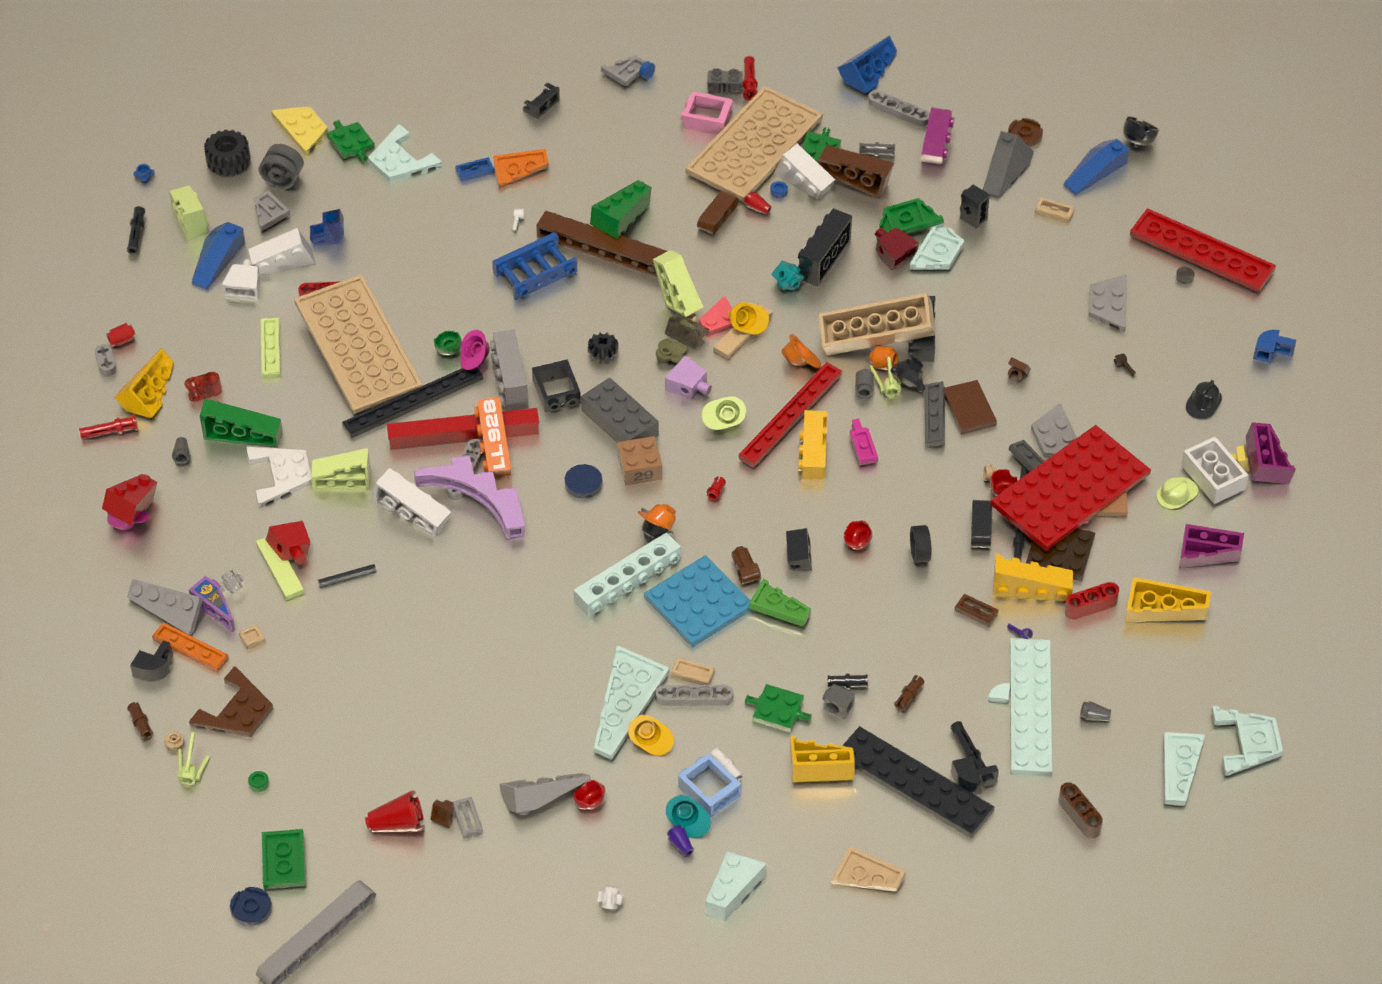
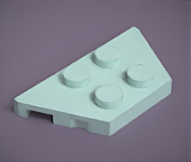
M943 224L933 226L912 259L909 269H950L964 246V240L959 235H956L950 227L946 228Z

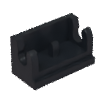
M550 83L544 84L549 89L545 88L533 101H524L527 106L523 107V111L536 119L540 118L560 100V89L558 86Z
M807 528L786 531L788 565L799 564V566H792L793 571H811V541Z

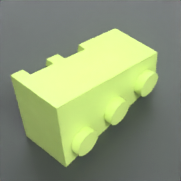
M190 185L169 191L171 204L187 240L208 234L207 226H209V221L204 213L202 204L198 200L196 191L193 192Z
M669 250L654 258L653 262L666 307L685 317L703 308L684 264L683 257Z
M368 448L312 460V490H370L371 466Z

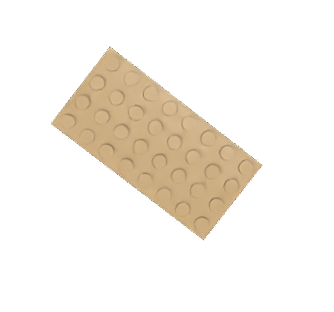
M764 86L685 168V173L720 191L738 197L740 201L744 202L747 195L751 191L754 192L777 168L782 156L796 144L799 145L806 137L807 131L811 132L823 119V114Z
M362 274L294 299L298 311L353 414L378 406L422 387L418 375Z

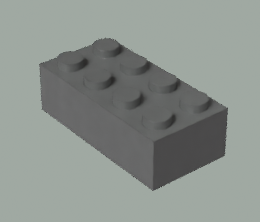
M610 377L581 396V411L616 442L652 436L657 437L659 435V421Z

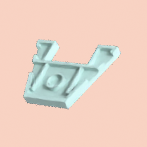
M400 124L395 127L368 157V163L389 182L409 177L414 172H426L431 167H436V169L442 167V161L433 153L416 161L399 145V143L410 138L409 132Z
M1212 706L1214 726L1236 725L1242 755L1223 756L1222 764L1225 776L1282 756L1283 749L1276 718L1253 713L1246 715L1238 713V710L1230 709V711L1221 710L1218 706Z

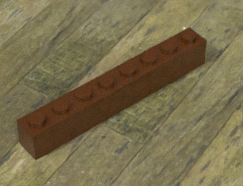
M546 210L536 224L538 238H543L555 232L558 235L559 245L657 277L653 259L667 252L653 245H648L622 235L616 239L594 226Z

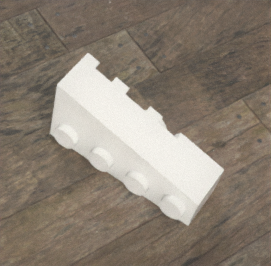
M389 468L375 484L371 499L373 504L377 505L380 503L384 505L386 511L391 512L393 510L399 513L401 519L405 521L412 520L414 526L436 536L449 521L451 511L445 505L438 503L430 494L424 493L414 483L407 481L399 472Z

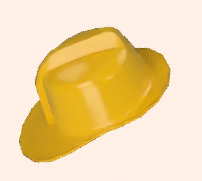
M740 302L727 313L734 329L741 332L758 335L763 333L769 324L768 312L759 305Z
M649 715L637 716L628 727L630 739L646 752L654 756H661L667 754L672 749L674 744L672 731L654 717Z

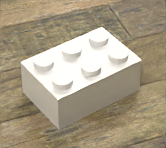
M1216 437L1184 451L1181 466L1213 504L1246 490L1248 474Z

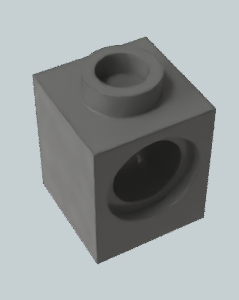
M833 684L830 690L827 689L822 697L824 701L823 709L845 719L854 706L855 693Z

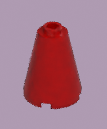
M409 791L368 812V817H365L367 829H371L372 832L423 831L424 825L420 826V820L424 819L419 798H414L413 796L416 792Z

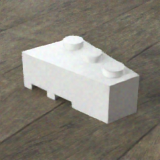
M798 144L782 156L774 172L815 200L825 194L835 181Z

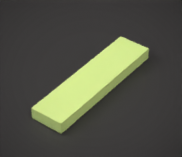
M279 318L260 319L262 379L280 378Z
M266 537L257 540L256 545L285 599L289 600L304 594V589L289 561L279 558L266 542Z

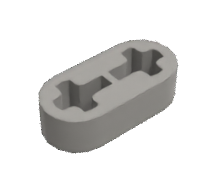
M105 344L97 346L95 356L100 373L103 376L115 374L116 364L110 346Z

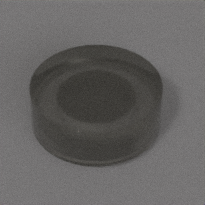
M1180 267L1176 272V280L1182 284H1190L1194 280L1195 272L1190 267Z

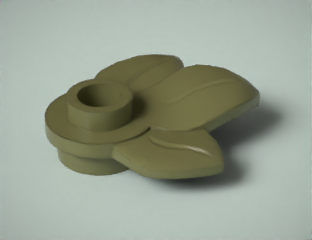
M663 339L658 343L656 358L664 364L670 363V361L678 364L684 357L683 354L687 352L688 346L682 342L672 343L670 339Z

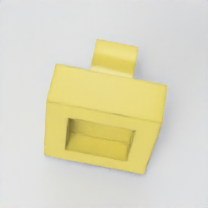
M1244 445L1236 447L1237 454L1231 455L1245 472H1249V461Z

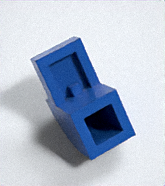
M1267 330L1258 337L1253 359L1271 363L1274 353L1293 357L1296 340L1279 336L1280 330Z

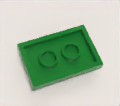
M303 829L262 832L264 889L306 886Z

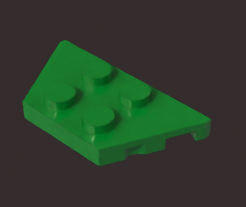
M916 198L885 207L879 227H882L886 232L899 228L908 234L943 224L944 219L942 215L938 216L934 213L933 208L925 205L924 201Z

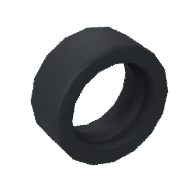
M927 525L911 526L910 548L915 563L930 562L931 537Z

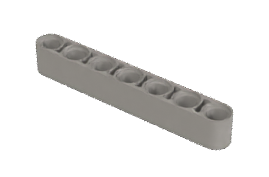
M361 880L353 883L258 967L256 976L265 984H281L370 906L376 898V892Z

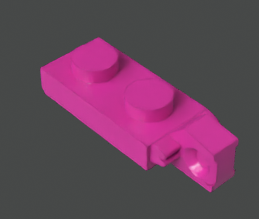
M859 418L853 419L850 438L859 465L878 462V455L869 429L866 427L862 428Z

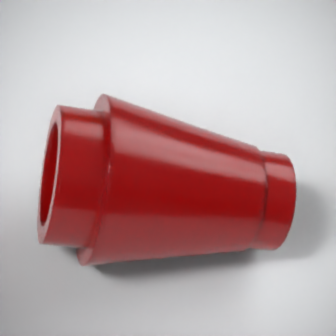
M751 191L744 201L748 208L765 215L772 208L757 192Z

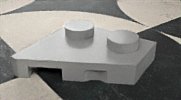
M632 56L625 60L615 61V65L609 67L602 65L601 72L627 86L640 75V67L646 61L637 56Z
M269 190L254 198L261 231L290 215L289 209Z

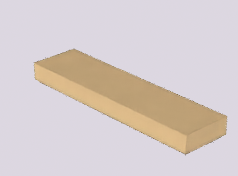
M759 303L756 304L763 307L768 312L769 318L772 317L773 311L769 310L768 308L762 306ZM733 327L713 346V351L729 359L753 334L738 331Z

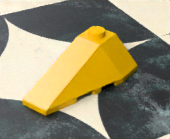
M162 348L159 349L120 389L114 398L127 412L152 418L162 405V395L166 391V381L170 377L174 361Z

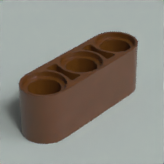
M721 191L699 217L697 228L715 235L735 211L739 198Z
M1071 782L1062 784L1058 799L1060 806L1086 837L1097 838L1102 829L1103 818L1077 785Z

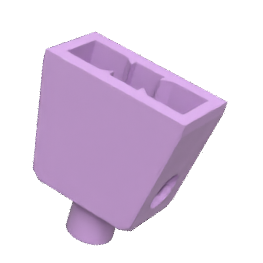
M684 356L665 377L666 391L688 399H693L699 392L708 395L712 389V385L707 383L706 370L687 356Z

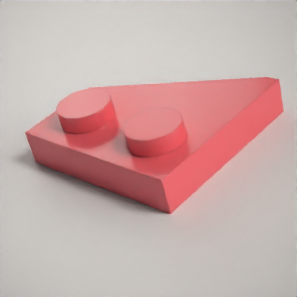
M722 297L699 319V325L706 336L733 328L729 315H727L731 311L732 306L726 297Z

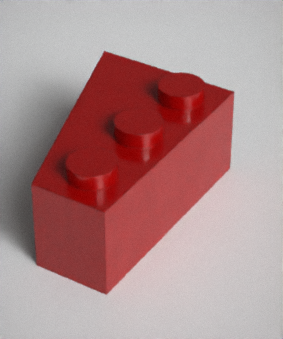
M141 474L107 488L102 509L132 526L134 520L138 519L141 512L145 511L153 502L157 481L151 479L146 474Z

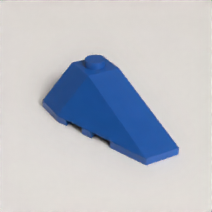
M1118 139L1103 141L1090 149L1064 182L1063 186L1076 196L1128 163L1129 148Z
M226 222L211 231L204 240L191 281L192 285L205 290L210 288L244 245L243 227Z

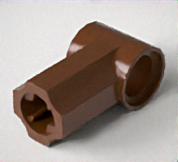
M743 546L736 547L731 552V556L737 567L740 583L746 584L760 580L759 566L753 562L748 549Z

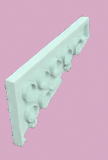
M617 645L604 707L601 713L600 725L594 744V753L610 760L613 759L629 735L628 727L635 717L642 715L654 697L656 689L662 685L668 676L669 667Z

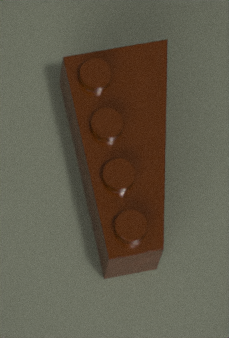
M826 145L817 162L835 180L877 199H880L885 191L894 166V162Z

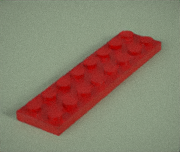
M1148 208L1130 230V235L1258 293L1276 269V265Z

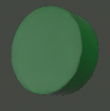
M262 771L250 774L248 777L250 789L255 792L266 790L269 786L268 775Z

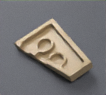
M849 846L831 880V884L897 892L906 875V871Z

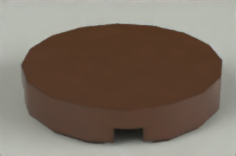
M1022 118L1018 121L1017 119L1009 125L1008 133L1019 135L1029 147H1032L1041 141L1043 129L1037 121Z

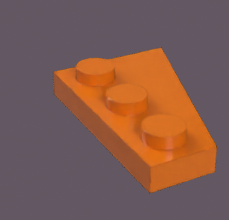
M546 149L493 156L499 188L549 167Z

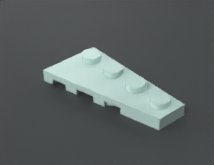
M1164 732V804L1185 806L1205 735Z

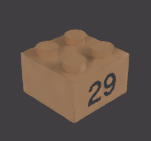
M655 436L617 442L618 460L625 485L662 480V462Z

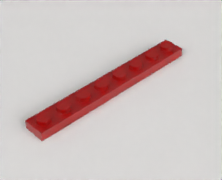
M826 362L739 453V460L754 468L802 418L805 410H809L842 375V370Z

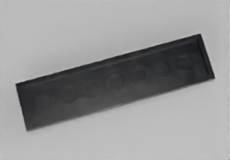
M860 726L842 745L853 748L854 769L971 839L994 812L995 806Z

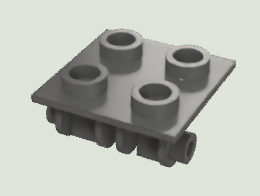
M717 68L711 71L708 70L707 83L711 84H707V90L719 92V84L721 83V93H723V84H726V93H728V84H730V93L742 91L743 71L738 69L722 71Z

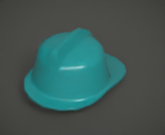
M687 795L674 796L667 803L665 813L668 820L675 826L681 825L682 828H685L688 837L699 838L709 831L711 827L710 815L693 798Z

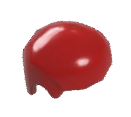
M1008 469L996 470L990 477L992 493L995 496L999 495L1017 482V477H1013Z

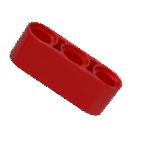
M1106 582L1069 595L1066 599L1065 615L1070 619H1079L1116 606L1119 586L1114 582Z

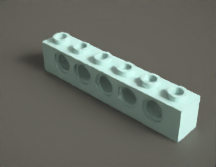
M667 532L574 589V602L587 616L599 612L604 606L615 602L623 594L631 592L633 588L645 583L655 574L661 573L671 564H676L681 559V546Z

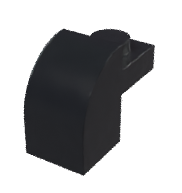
M163 640L154 655L139 650L130 664L132 676L148 682L158 681L166 677L170 673L169 662L173 657L170 642Z
M972 756L953 760L951 766V774L955 783L973 794H981L982 786H990L998 782L999 770L997 765L976 769Z

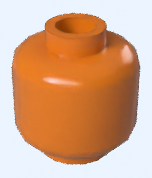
M876 346L870 353L869 360L875 369L888 371L887 357L891 358L892 367H894L898 363V353L890 346Z

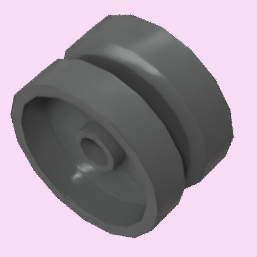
M274 144L269 147L258 168L259 174L267 184L279 189H289L294 185L304 166V160L294 148L284 144Z

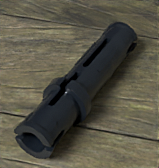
M141 206L134 208L133 218L130 221L131 230L127 252L132 255L138 253L141 230L145 224L143 220L145 209Z
M961 721L954 722L950 729L962 747L965 758L972 756L976 769L987 767L981 758V752L975 748Z

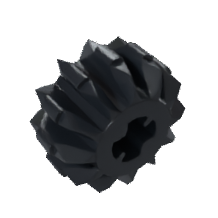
M599 332L598 335L593 334L592 338L589 339L588 353L591 355L592 360L597 359L598 362L604 360L607 363L608 359L613 360L617 355L619 343L614 335H609L608 332L605 334Z

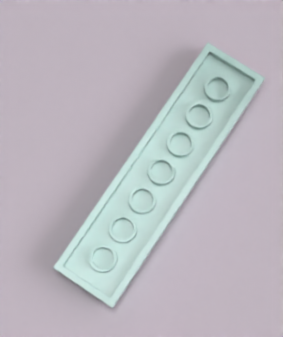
M1010 638L1011 774L1052 776L1050 640Z

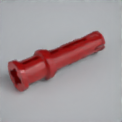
M752 56L744 58L745 79L742 82L744 88L743 98L751 101L758 93L756 90L758 82L755 79V59Z
M132 414L131 417L122 419L117 417L112 422L79 428L81 440L115 432L122 434L128 430L134 429L137 431L138 426L135 414Z

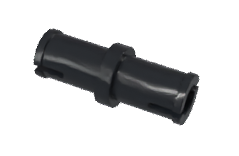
M846 673V675L840 676L828 675V688H831L833 684L846 687V689H850V687H868V674L850 675V673Z

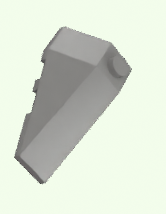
M577 773L556 776V780L543 777L538 778L535 783L533 781L518 780L500 783L499 785L508 809L517 813V815H527L529 811L540 808L591 778L588 774Z

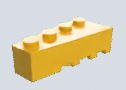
M996 554L993 574V596L1066 601L1067 597L1072 594L1073 570L1050 565L1045 568L1041 567L1037 562L1031 561L1030 564L1020 562L1018 558L1012 557L1009 560L1004 559L1003 555Z
M1133 577L1125 622L1206 620L1211 591Z

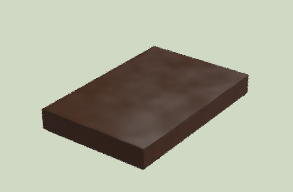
M978 380L945 387V400L961 433L997 425L996 417Z

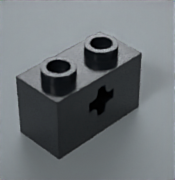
M974 184L965 189L961 194L960 219L976 229L988 219L990 194Z

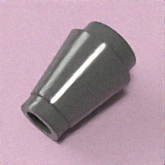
M179 437L175 442L172 459L177 464H185L190 459L191 454L187 439Z
M1092 701L1083 702L1080 717L1085 718V720H1110L1111 709H1107Z

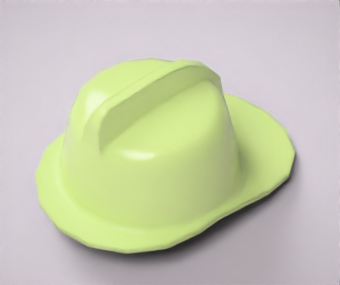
M734 396L711 401L702 410L704 424L713 430H722L741 423L746 415L745 404Z
M1170 478L1158 490L1157 501L1167 509H1178L1197 496L1198 486L1189 478Z

